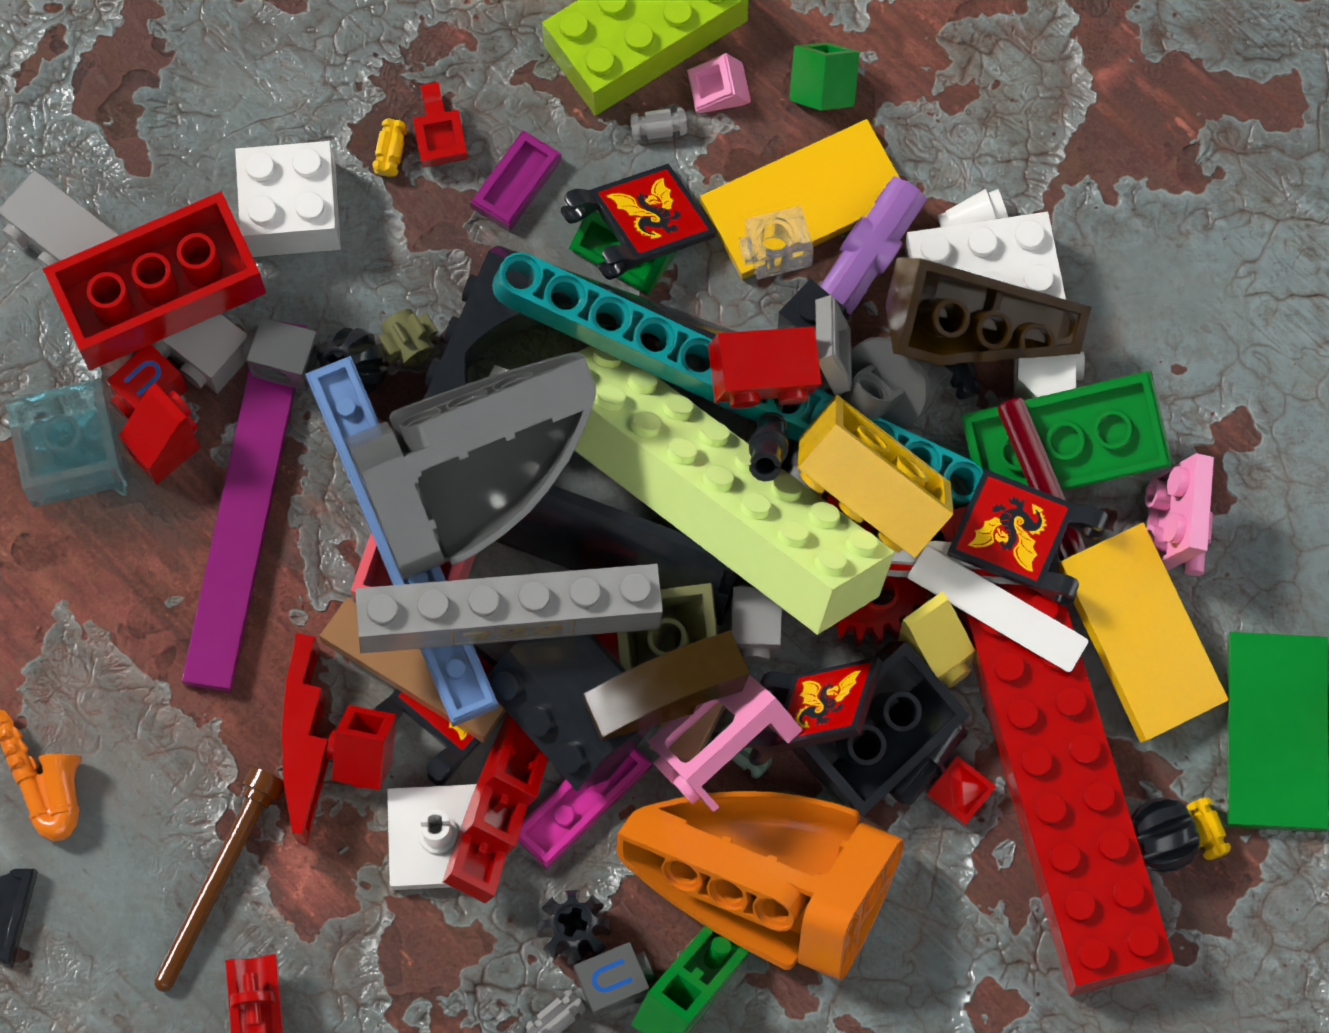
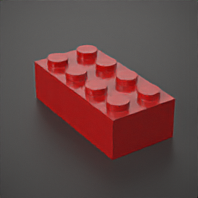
M222 191L42 268L89 371L267 294L257 265Z

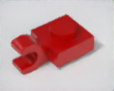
M439 82L420 85L426 116L413 118V124L422 168L467 160L468 155L459 110L444 111Z

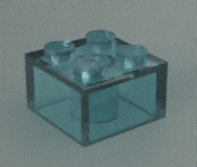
M100 378L5 400L22 490L33 507L128 485L112 407L109 401L110 397Z

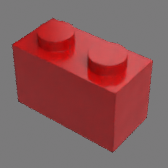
M814 327L718 333L708 345L715 403L730 402L731 408H749L759 405L760 399L778 398V403L781 405L799 404L806 402L808 396L822 385Z

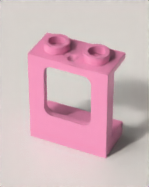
M749 675L742 692L697 705L693 714L669 721L647 742L660 756L653 764L669 782L674 784L692 804L700 798L715 812L719 806L701 787L765 727L769 726L787 743H790L803 730L777 698ZM716 703H721L735 716L733 722L691 761L681 762L669 750V746Z

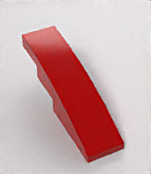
M296 633L285 683L281 731L283 783L292 833L298 843L307 845L330 760L326 759L328 739L317 737L326 698L322 688L311 686L320 648L315 637Z
M508 713L471 797L442 881L485 904L495 896L506 855L516 847L527 806L537 798L548 760Z

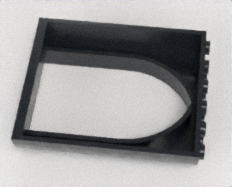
M501 245L495 246L488 251L478 276L474 274L469 276L462 294V301L466 302L460 317L453 316L448 323L443 343L447 344L441 360L435 358L428 369L425 386L429 388L424 399L466 385L468 383V368L491 347L518 332L544 325L503 305L493 293V279L500 265L506 257L519 252ZM558 267L712 340L718 333L737 332ZM512 271L506 274L507 281L514 288L526 289L529 287L528 280L522 273ZM554 292L551 294L552 302L559 309L570 310L573 308L571 298L565 293ZM596 314L597 323L617 327L616 320L610 314ZM641 334L645 337L659 341V339L653 334ZM784 405L782 413H793V406ZM787 437L789 443L788 452H790L795 440ZM785 459L781 462L782 465L780 466L783 470L786 466ZM555 485L551 486L529 514L496 540L498 543L573 571L657 564L660 590L712 583L716 623L720 626L733 598V586H738L741 576L684 533Z

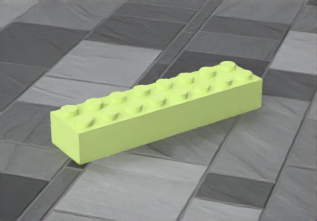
M593 346L579 351L586 359L596 386V396L584 431L574 449L577 453L817 635L880 596L895 553L892 549L782 468H780L779 476L772 481L763 482L757 480L749 471V465H751L749 444L657 376Z

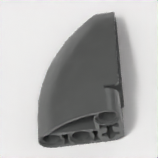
M568 353L515 368L394 410L390 414V421L396 436L388 423L384 422L344 438L403 580L445 564L448 561L452 565L458 564L479 553L506 534L529 514L551 488L570 460L584 431L595 401L596 386L586 359L581 353Z

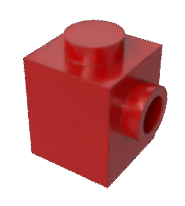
M348 705L337 729L332 730L327 744L326 759L333 760L332 781L350 784L356 788L381 789L393 763L397 714Z

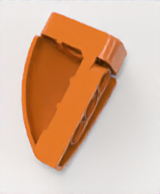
M733 791L708 793L719 806L715 812L700 798L692 804L686 797H680L643 806L629 816L617 833V855L629 870L654 891L712 931L784 970L792 969L798 961L800 965L838 981H842L863 947L885 900L904 849V839L863 822L859 824L860 814L855 809L833 802L776 792Z

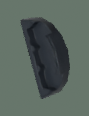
M13 869L10 873L0 877V964L12 969L38 875L36 869Z

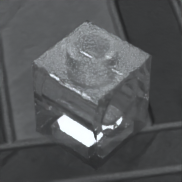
M801 206L745 220V236L738 238L739 247L745 266L753 264L757 280L812 266L814 248ZM769 238H778L784 241L786 245L779 250H771L765 247L763 242Z

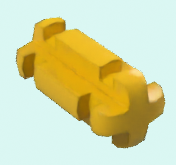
M388 118L382 121L381 126H383V129L379 133L375 150L376 160L373 161L372 165L376 174L394 177L399 171L397 166L401 162L405 144L403 139L404 135L407 134L406 123L403 121Z
M1209 797L1195 800L1189 803L1187 808L1197 826L1200 836V847H1204L1206 850L1203 856L1206 860H1213L1229 853L1231 846L1230 843H1225L1223 840L1226 833L1217 811L1211 810L1213 801Z

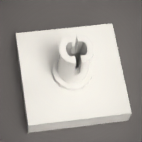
M477 784L387 789L391 890L451 887L442 881L458 832Z

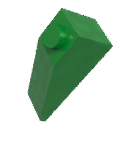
M705 926L649 990L631 1025L641 1033H690L751 952Z

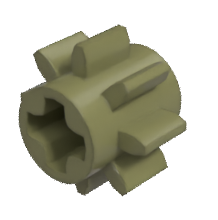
M403 309L392 314L382 323L381 329L384 334L378 338L381 341L380 344H383L387 355L385 358L389 364L399 359L405 368H413L427 361L435 353L436 349L432 343L438 340L435 334L439 331L428 313L417 317L411 309Z

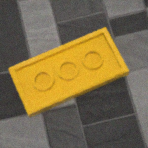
M866 119L701 195L700 203L741 280H744L853 229L862 216H867L877 197L891 178L896 176L900 179Z
M1144 522L1058 562L1059 573L1072 576L1079 582V588L1073 603L1140 743L1158 736L1229 700Z

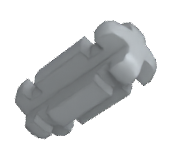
M677 108L676 113H671L670 109L646 111L645 116L638 117V113H633L630 118L632 136L637 141L641 140L640 136L647 135V139L672 137L673 132L679 131L680 136L687 133V118L683 108Z
M571 989L564 992L565 997L562 1000L559 998L555 999L536 1015L537 1021L533 1023L530 1020L527 1023V1032L561 1033L575 1021L574 1016L577 1013L580 1015L584 1014L586 1010L584 1003Z

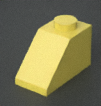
M943 591L903 619L898 641H907L943 684L945 683L948 688H951L970 674L972 670L969 665L972 663L975 649L951 602Z

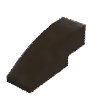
M730 630L699 640L642 663L584 693L583 701L602 742L691 715L699 704L742 692L750 672Z

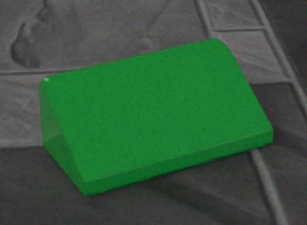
M596 210L582 220L568 249L598 266L600 262L605 261L602 257V252L606 247L621 244L601 214ZM677 251L635 265L618 278L648 295L672 262Z

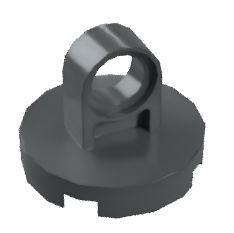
M891 336L887 338L871 337L865 339L851 350L852 387L850 391L841 393L843 400L869 419L881 418L903 429L912 425L927 412L934 395V387L930 388V379L927 371L930 370L929 363L893 354Z

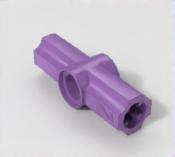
M896 176L891 178L867 216H862L851 230L840 248L841 255L820 285L821 288L832 295L833 298L835 297L846 308V317L856 309L876 276L880 277L891 263L902 245L900 239L928 199L917 187Z

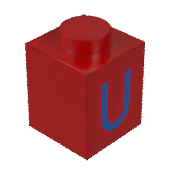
M151 344L141 348L106 380L114 395L109 400L110 403L127 421L148 388L154 383L166 395L173 390L181 397L188 390L182 374Z

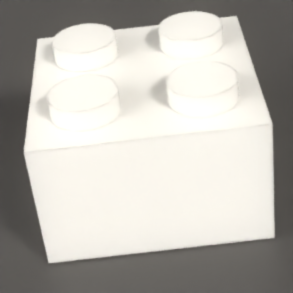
M330 141L235 149L239 226L252 257L341 250L336 165Z

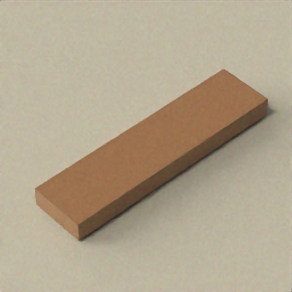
M347 597L319 635L320 642L450 722L420 649L360 654L356 602ZM498 703V709L456 726L484 743L506 710Z

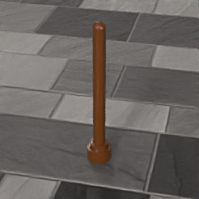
M251 766L242 783L246 787L242 796L246 799L154 979L156 989L161 992H167L174 986L263 807L269 808L272 801L278 802L284 790L283 780L262 769Z

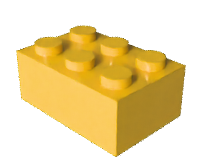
M837 394L834 395L799 437L797 469L801 471L799 474L801 479L816 492L823 493L826 490L840 501L838 505L841 510L854 521L862 523L865 520L879 531L877 535L881 541L895 552L900 553L902 550H905L916 558L953 515L951 482Z

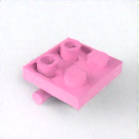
M1196 453L1152 477L1146 488L1145 505L1148 507L1146 529L1167 571L1185 562V574L1190 576L1204 575L1205 552L1208 549V544L1211 543L1213 513L1210 511L1214 457Z

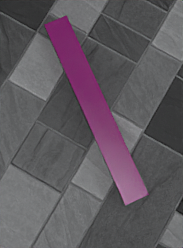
M283 322L308 329L307 325ZM250 369L181 680L185 686L232 693L296 392V388L252 377Z

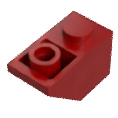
M154 383L148 388L118 437L129 456L157 485L198 451L200 446L194 434L198 426L189 416L192 413L190 408L175 391L172 390L166 395Z

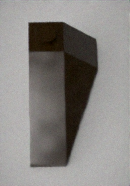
M897 258L886 301L893 354L939 366L1080 354L1092 308L922 258Z

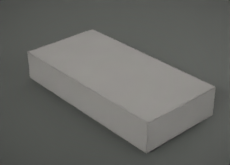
M832 295L816 300V343L819 366L834 395L850 391L852 387L851 329L835 297L833 298Z

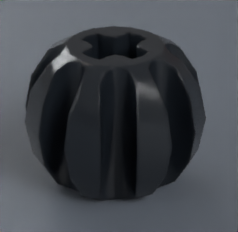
M344 327L331 333L327 341L319 346L316 355L320 362V368L351 356L367 395L372 393L376 388V384L379 385L384 380L387 372V367L383 364V357L387 356L383 344H376L374 334L361 328L353 330L352 328Z
M1167 797L1151 799L1139 806L1131 817L1145 866L1151 871L1161 873L1178 871L1191 863L1200 849V836L1197 826L1188 808L1179 800Z
M566 890L565 894L568 900L565 903L558 904L551 897L542 907V910L552 917L547 920L536 921L537 937H552V940L544 946L543 950L554 960H556L561 952L568 951V964H578L582 962L580 957L582 951L589 950L595 957L606 947L596 936L601 934L609 935L611 933V918L608 916L595 917L603 909L604 904L594 895H591L585 903L578 902L580 890ZM575 918L581 919L582 928L585 931L576 930L573 937L567 936L563 923L571 925Z

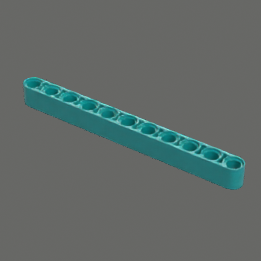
M523 252L513 253L506 257L494 276L492 287L497 300L503 305L715 403L708 345L712 339L531 254ZM512 271L522 273L527 278L529 287L526 289L514 288L507 281L506 274ZM554 292L565 293L571 298L573 308L570 310L559 309L552 302L551 294ZM607 313L613 316L617 322V330L608 331L601 328L596 321V314ZM649 333L656 336L661 342V351L653 352L646 349L641 343L640 335ZM695 354L702 358L705 363V372L699 373L691 370L686 364L685 355ZM816 389L808 396L806 402L793 404V413L791 414L779 411L774 404V398L760 399L759 405L749 408H731L730 402H718L715 404L756 423L766 413H778L788 423L786 437L799 442V437L834 396ZM869 419L950 481V476H957L962 479L966 484V496L958 495L951 488L953 510L969 505L983 474V470L979 465L884 419Z

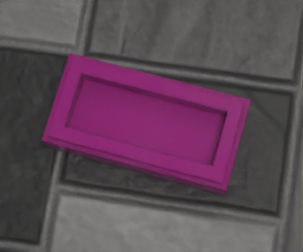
M522 130L471 200V209L510 232L560 164L562 154Z

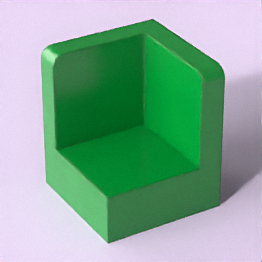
M829 42L794 46L790 100L820 111L852 107L855 103L860 52Z

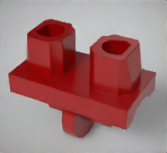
M277 955L225 960L231 1033H284Z

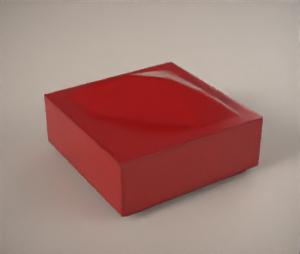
M957 756L927 792L926 798L965 828L995 791L996 786Z

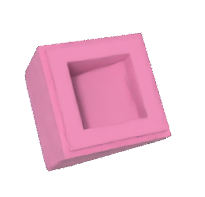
M725 53L687 70L696 112L704 113L733 108L751 102L744 66L741 61Z

